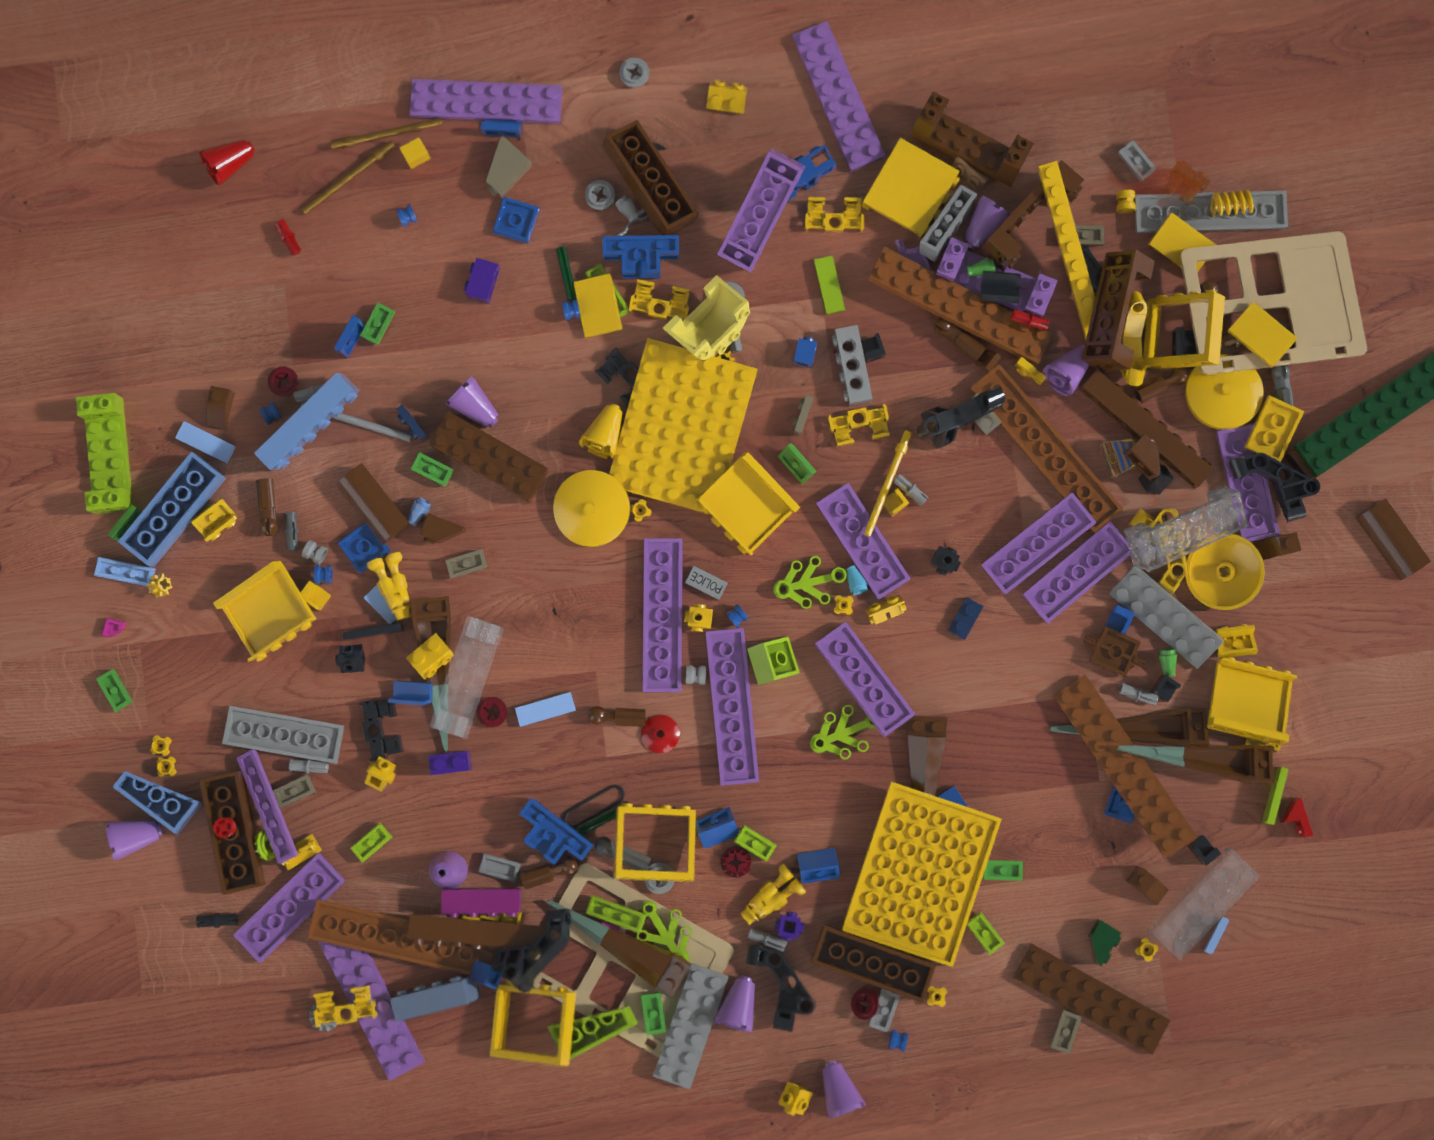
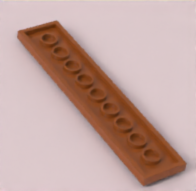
M886 247L882 249L868 278V281L1019 358L1023 357L1035 366L1039 365L1053 334L1049 330L1043 331L1031 326L1028 328L1025 324L1011 320L1012 311L992 301L981 300L979 294L936 275L930 269Z
M1000 364L970 388L974 395L994 387H998L1003 391L1005 402L993 411L1002 421L1000 426L1063 499L1071 493L1076 496L1097 522L1089 528L1093 534L1123 510L1122 506Z
M1086 675L1053 695L1055 701L1164 859L1198 838L1144 758L1116 749L1120 745H1135Z
M317 899L307 937L313 940L467 975L471 974L475 961L491 966L493 962L494 950H490V946L482 945V949L470 948L471 944L463 943L462 947L451 946V942H443V945H431L429 940H423V944L411 943V939H407L409 920L319 899Z

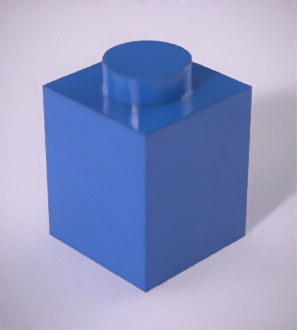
M809 337L799 338L793 364L812 368L818 342H814V339Z

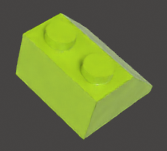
M789 637L747 648L758 685L800 673Z

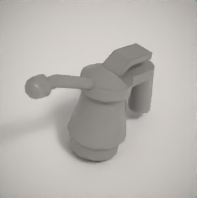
M624 195L615 203L617 210L627 217L629 221L624 231L619 232L617 236L626 234L632 223L637 221L643 222L649 218L648 215L643 218L641 217L646 212L643 208L638 211L632 199L627 195Z

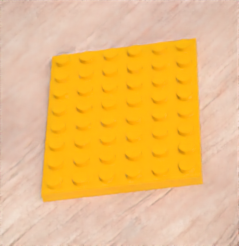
M647 338L610 475L615 477L628 492L702 512L697 507L699 503L696 499L732 464L758 369L714 356L701 360L685 348Z
M890 781L841 930L953 967L1002 819Z

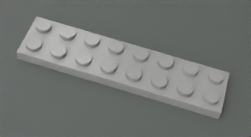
M1252 191L1250 193L1254 204L1253 213L1250 214L1248 208H1246L1245 214H1242L1241 209H1239L1237 215L1231 210L1230 216H1227L1226 211H1223V215L1219 216L1218 211H1216L1215 217L1212 216L1210 208L1213 193L1135 195V233H1156L1171 212L1198 232L1286 230L1288 228L1286 191Z

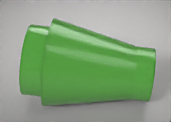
M987 257L967 266L969 277L982 276L983 271L996 272L993 258L988 259Z
M1175 649L1159 650L1160 654L1158 657L1163 675L1174 677L1177 661Z

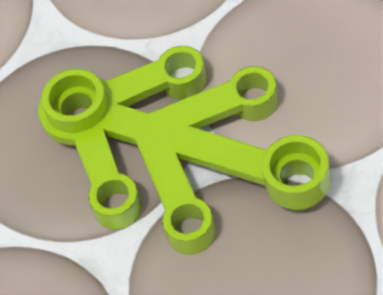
M813 556L810 558V564L800 581L791 583L796 573L800 572L803 567L802 563L796 560L792 562L791 569L786 578L775 583L773 591L776 597L780 599L789 597L799 603L803 609H809L812 605L811 599L801 597L794 590L802 589L819 599L821 604L826 605L830 602V595L822 593L812 586L831 581L842 583L846 579L847 574L843 568L837 567L830 574L810 578L814 570L821 564V559L818 556ZM812 559H818L819 564L813 565ZM799 563L800 569L795 570L793 564ZM840 572L842 578L836 579L835 573ZM781 586L786 587L787 590L785 593H781L779 591V588ZM823 595L828 597L827 602H822L821 597ZM804 600L810 602L808 607L803 606L802 602Z
M845 705L842 708V715L835 733L827 736L830 725L836 720L835 714L828 712L824 716L825 721L820 733L811 738L810 747L814 752L823 753L827 750L846 760L850 758L851 751L848 748L841 749L830 743L839 740L856 747L860 752H866L869 748V744L866 741H859L848 735L867 727L870 729H875L876 727L870 724V719L866 716L864 721L845 728L849 716L854 712L851 705ZM845 707L851 708L850 714L844 712ZM828 714L833 715V721H827L826 717ZM817 740L823 741L822 747L816 745ZM860 743L866 744L865 750L859 748ZM843 750H847L849 753L845 758L841 755Z
M652 900L645 901L641 907L642 913L647 914L651 918L660 935L648 933L642 929L641 932L646 933V938L640 939V933H637V939L644 942L650 941L667 945L671 952L683 956L689 962L690 957L686 952L688 939L692 934L691 927L683 926L681 928L680 934L682 937L679 948L674 942L678 921L682 917L681 911L679 909L671 911V921L667 931L656 913V903ZM647 905L653 907L651 912L646 911L645 907ZM674 911L679 912V918H673L672 913ZM688 928L690 930L689 935H684L682 930Z

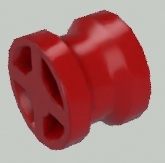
M228 817L218 819L213 826L214 833L221 838L230 837L236 831L235 821Z

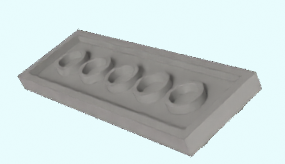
M1136 565L1109 592L1113 598L1127 610L1134 612V616L1197 669L1224 642V639Z
M229 706L222 744L338 764L345 726Z
M694 963L691 964L653 1077L687 1089L691 1088L729 977L728 975Z

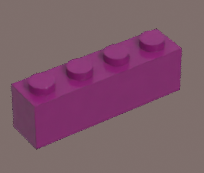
M457 888L441 890V914H447V917H458V914H466V917H478V914L486 913V917H497V913H505V917H516L517 913L522 912V888Z

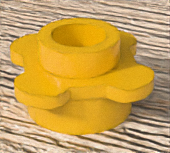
M640 499L635 505H630V512L634 514V519L637 522L642 521V518L650 516L652 513L643 499Z
M836 596L834 612L836 614H852L853 598L851 596Z
M154 736L152 748L150 749L151 753H160L163 756L169 755V745L172 743L171 738Z
M174 757L157 759L158 776L163 777L168 774L174 776L177 771L174 765L176 759Z
M1147 938L1141 939L1140 946L1135 949V953L1144 957L1145 961H1151L1158 951V946L1150 943Z
M930 986L928 988L927 1004L930 1006L933 1004L940 1007L945 1006L947 990L944 987L939 989Z

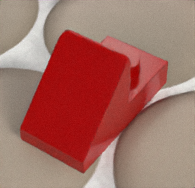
M1293 798L1280 823L1296 821L1294 827L1296 833L1300 834V837L1307 838L1313 836L1302 798Z

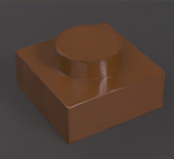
M985 349L975 364L978 368L990 372L997 365L1001 356L997 352Z

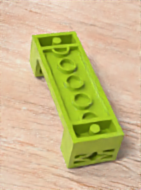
M115 393L76 397L77 416L85 420L91 491L85 492L86 511L95 515L127 511L131 504H133L123 398Z

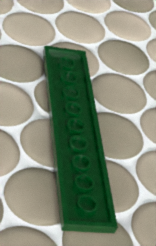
M1434 353L1294 445V448L1315 478L1434 399Z

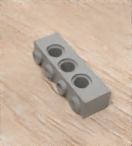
M962 185L959 186L920 242V254L934 262L938 259L951 237L954 236L975 206L977 193Z
M858 325L835 329L834 335H832L833 346H837L838 350L835 357L837 365H841L842 372H839L840 382L845 385V390H843L844 401H848L849 406L869 403L873 398ZM850 344L853 350L846 352L842 346ZM848 362H853L856 364L857 368L855 370H849L846 367V364ZM856 380L860 383V387L854 389L850 386V382Z

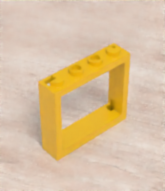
M1206 290V293L1193 291L1189 292V295L1174 293L1169 297L1157 295L1156 298H1149L1150 310L1146 319L1143 353L1146 367L1155 370L1219 365L1225 296L1216 293V290ZM1208 302L1204 354L1157 357L1162 306Z
M623 803L621 807L618 806L616 808L614 879L694 881L696 810H691L690 806H679V809H671L672 806L660 805V808H652V805L649 804L633 807V804ZM624 814L688 817L687 872L622 870Z
M507 981L505 984H499L496 991L490 1057L557 1066L569 1065L576 992H569V988L557 987V990H551L549 985H540L539 988H534L533 986L529 992H526L528 994L563 998L558 1055L505 1048L511 992H524H521Z

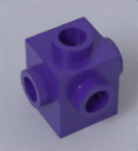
M786 911V914H781V917L776 919L775 929L778 930V935H781V939L793 941V938L798 939V934H802L804 922H801V918L797 917V913ZM788 921L792 922L793 926L790 929L785 927V924Z

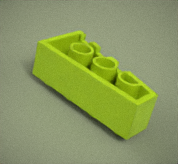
M630 1006L573 1019L570 1060L637 1025L638 1022ZM561 1022L547 1026L557 1048L559 1046Z

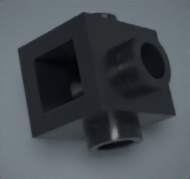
M939 546L929 565L937 568L936 572L944 576L950 575L953 571L957 572L961 561H958L960 555L956 554L957 551L953 548L947 547L945 549ZM944 559H947L949 564L945 563Z
M362 644L339 646V653L335 655L336 665L340 666L341 673L365 671L366 657Z

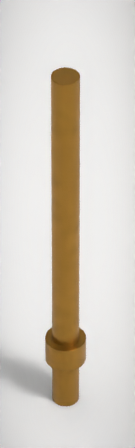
M441 118L355 137L350 135L344 137L345 139L332 141L330 144L332 149L345 146L350 148L359 143L441 126L442 121Z
M390 140L380 149H375L371 156L302 207L305 214L309 213L374 162L383 159L384 155L395 147L394 143Z

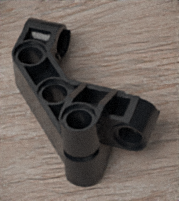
M994 387L954 408L937 406L921 414L923 422L917 427V435L923 440L932 439L936 449L942 448L955 440L959 428L1002 406L1005 402V395L1000 388Z
M1257 453L1247 457L1243 456L1229 461L1234 479L1251 475V473L1255 472L1272 481L1280 508L1287 523L1306 517V509L1302 498L1317 494L1321 488L1320 482L1316 478H1309L1265 453ZM1256 457L1262 462L1260 467L1255 464ZM1280 470L1285 473L1284 480L1279 477Z
M568 908L548 910L546 914V931L531 946L494 949L492 970L502 973L503 979L521 992H529L534 986L535 978L569 943L570 910Z
M749 944L746 964L769 967L781 984L773 1020V1029L792 1032L795 1014H811L816 1009V1001L781 951ZM773 953L778 954L780 957V962L776 965L770 962V956ZM789 976L794 977L796 980V985L793 988H789L786 985V979ZM804 1000L811 1003L809 1011L804 1010L802 1007Z

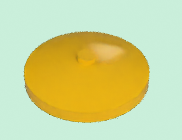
M1220 354V357L1234 356L1229 354ZM1232 361L1222 362L1223 368L1232 367ZM1196 366L1186 382L1185 396L1190 411L1201 423L1218 430H1232L1245 425L1257 414L1263 401V384L1255 369L1205 375L1201 372L1200 366Z
M598 470L581 471L567 478L559 487L553 504L554 518L560 531L572 542L587 547L601 546L617 538L626 527L630 515L629 497L623 485L612 475Z
M1220 533L1203 539L1192 549L1187 559L1188 572L1185 575L1191 593L1202 604L1217 610H1233L1248 604L1259 593L1264 582L1265 567L1261 554L1251 542L1235 534Z

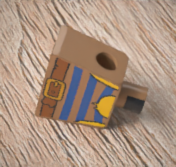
M1133 438L1103 442L1099 445L1110 479L1136 467L1123 454L1134 441Z

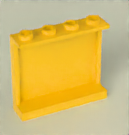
M900 138L865 197L862 207L866 210H869V208L919 235L918 239L921 240L923 235H926L931 228L930 223L932 219L936 220L941 213L939 209L941 204H946L951 195L948 193L950 188H955L960 178L957 177L959 170Z
M744 452L696 499L699 503L697 507L704 514L708 512L712 516L710 520L717 527L721 526L725 530L723 534L730 541L734 539L739 544L737 546L739 551L744 555L747 553L751 556L753 555L752 552L788 516L800 508L749 452Z
M281 561L271 562L213 603L216 609L224 610L251 655L247 659L249 662L254 660L259 662L267 657L266 653L278 650L282 647L281 643L291 641L297 637V632L309 629L312 626L311 623L316 620V617Z
M1233 657L1221 658L1216 662L1207 728L1283 746L1289 742L1290 734H1286L1292 682L1297 679V675H1293L1290 671L1272 670L1270 666H1256L1253 662L1236 661Z

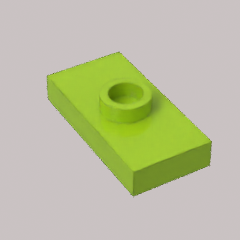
M380 822L350 849L363 863L392 839L393 836Z
M744 824L734 839L735 843L766 862L777 846Z
M981 911L968 920V928L989 955L1005 944Z

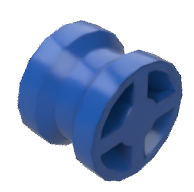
M410 204L404 209L399 208L396 210L403 227H406L410 222H418Z
M577 299L569 303L566 301L562 302L566 321L572 317L581 318Z
M273 401L267 407L259 408L262 417L268 425L272 424L273 420L282 418Z
M315 565L314 583L320 584L325 582L326 584H332V566L321 567L320 565Z
M738 604L734 606L733 610L725 613L736 628L740 626L742 621L749 619Z
M892 1029L888 1048L892 1050L897 1048L901 1052H905L908 1033H898L897 1030Z

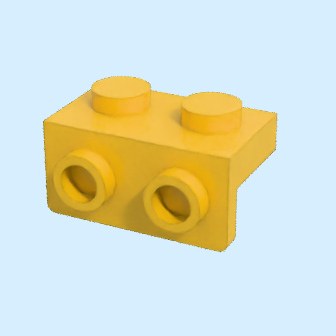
M721 80L710 82L706 108L743 114L747 87H744L741 83L725 84V81Z
M221 497L192 519L191 523L202 534L204 540L208 542L210 539L213 541L218 538L223 529L231 528L236 523L237 516Z
M1243 624L1238 627L1229 628L1225 626L1216 629L1215 633L1224 639V642L1216 649L1218 658L1257 654L1258 649L1254 638V625Z
M435 633L407 656L406 659L421 677L426 679L427 677H432L440 666L449 663L454 654Z

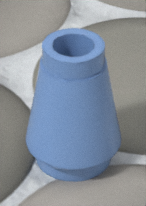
M418 496L416 500L414 499L406 520L413 526H416L431 510V503Z

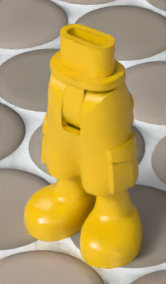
M401 552L392 553L384 559L389 568L391 578L387 577L382 558L369 561L367 567L378 575L380 579L377 583L382 596H384L391 613L395 614L397 621L411 617L410 599L407 591L408 584L405 575L399 573L398 564L402 560Z
M785 864L779 866L780 874L774 882L769 880L761 886L759 892L746 904V909L740 913L749 925L782 908L788 903L787 897L796 893L803 895L806 892L797 878L784 890L778 891L783 884L795 877Z

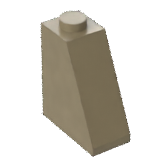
M504 136L499 140L486 179L487 190L496 197L498 195L500 198H503L532 167L531 161Z

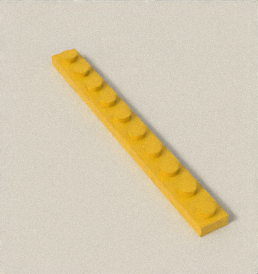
M1053 161L1037 168L1086 340L1095 303V295L1058 162Z

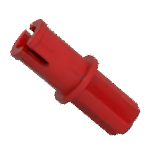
M285 219L278 221L280 225L276 222L274 226L282 237L281 241L286 244L291 255L300 254L301 248L295 239V233L291 232Z
M1015 309L1011 314V320L1025 324L1028 328L1031 326L1046 331L1048 326L1041 323L1049 325V319L1035 316L1034 313L1029 314Z

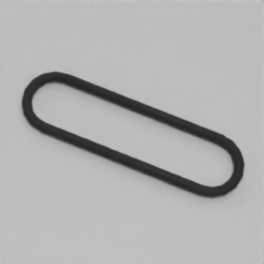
M612 785L604 789L603 791L595 794L594 796L569 809L564 814V821L568 823L566 818L571 811L586 804L587 802L593 800L594 798L600 796L612 788H618L621 790L622 797L615 803L609 805L608 807L602 809L601 811L595 813L594 815L588 817L587 819L581 821L576 825L569 824L573 828L578 827L582 823L598 816L599 814L605 812L606 810L622 802L625 797L624 789L619 785Z

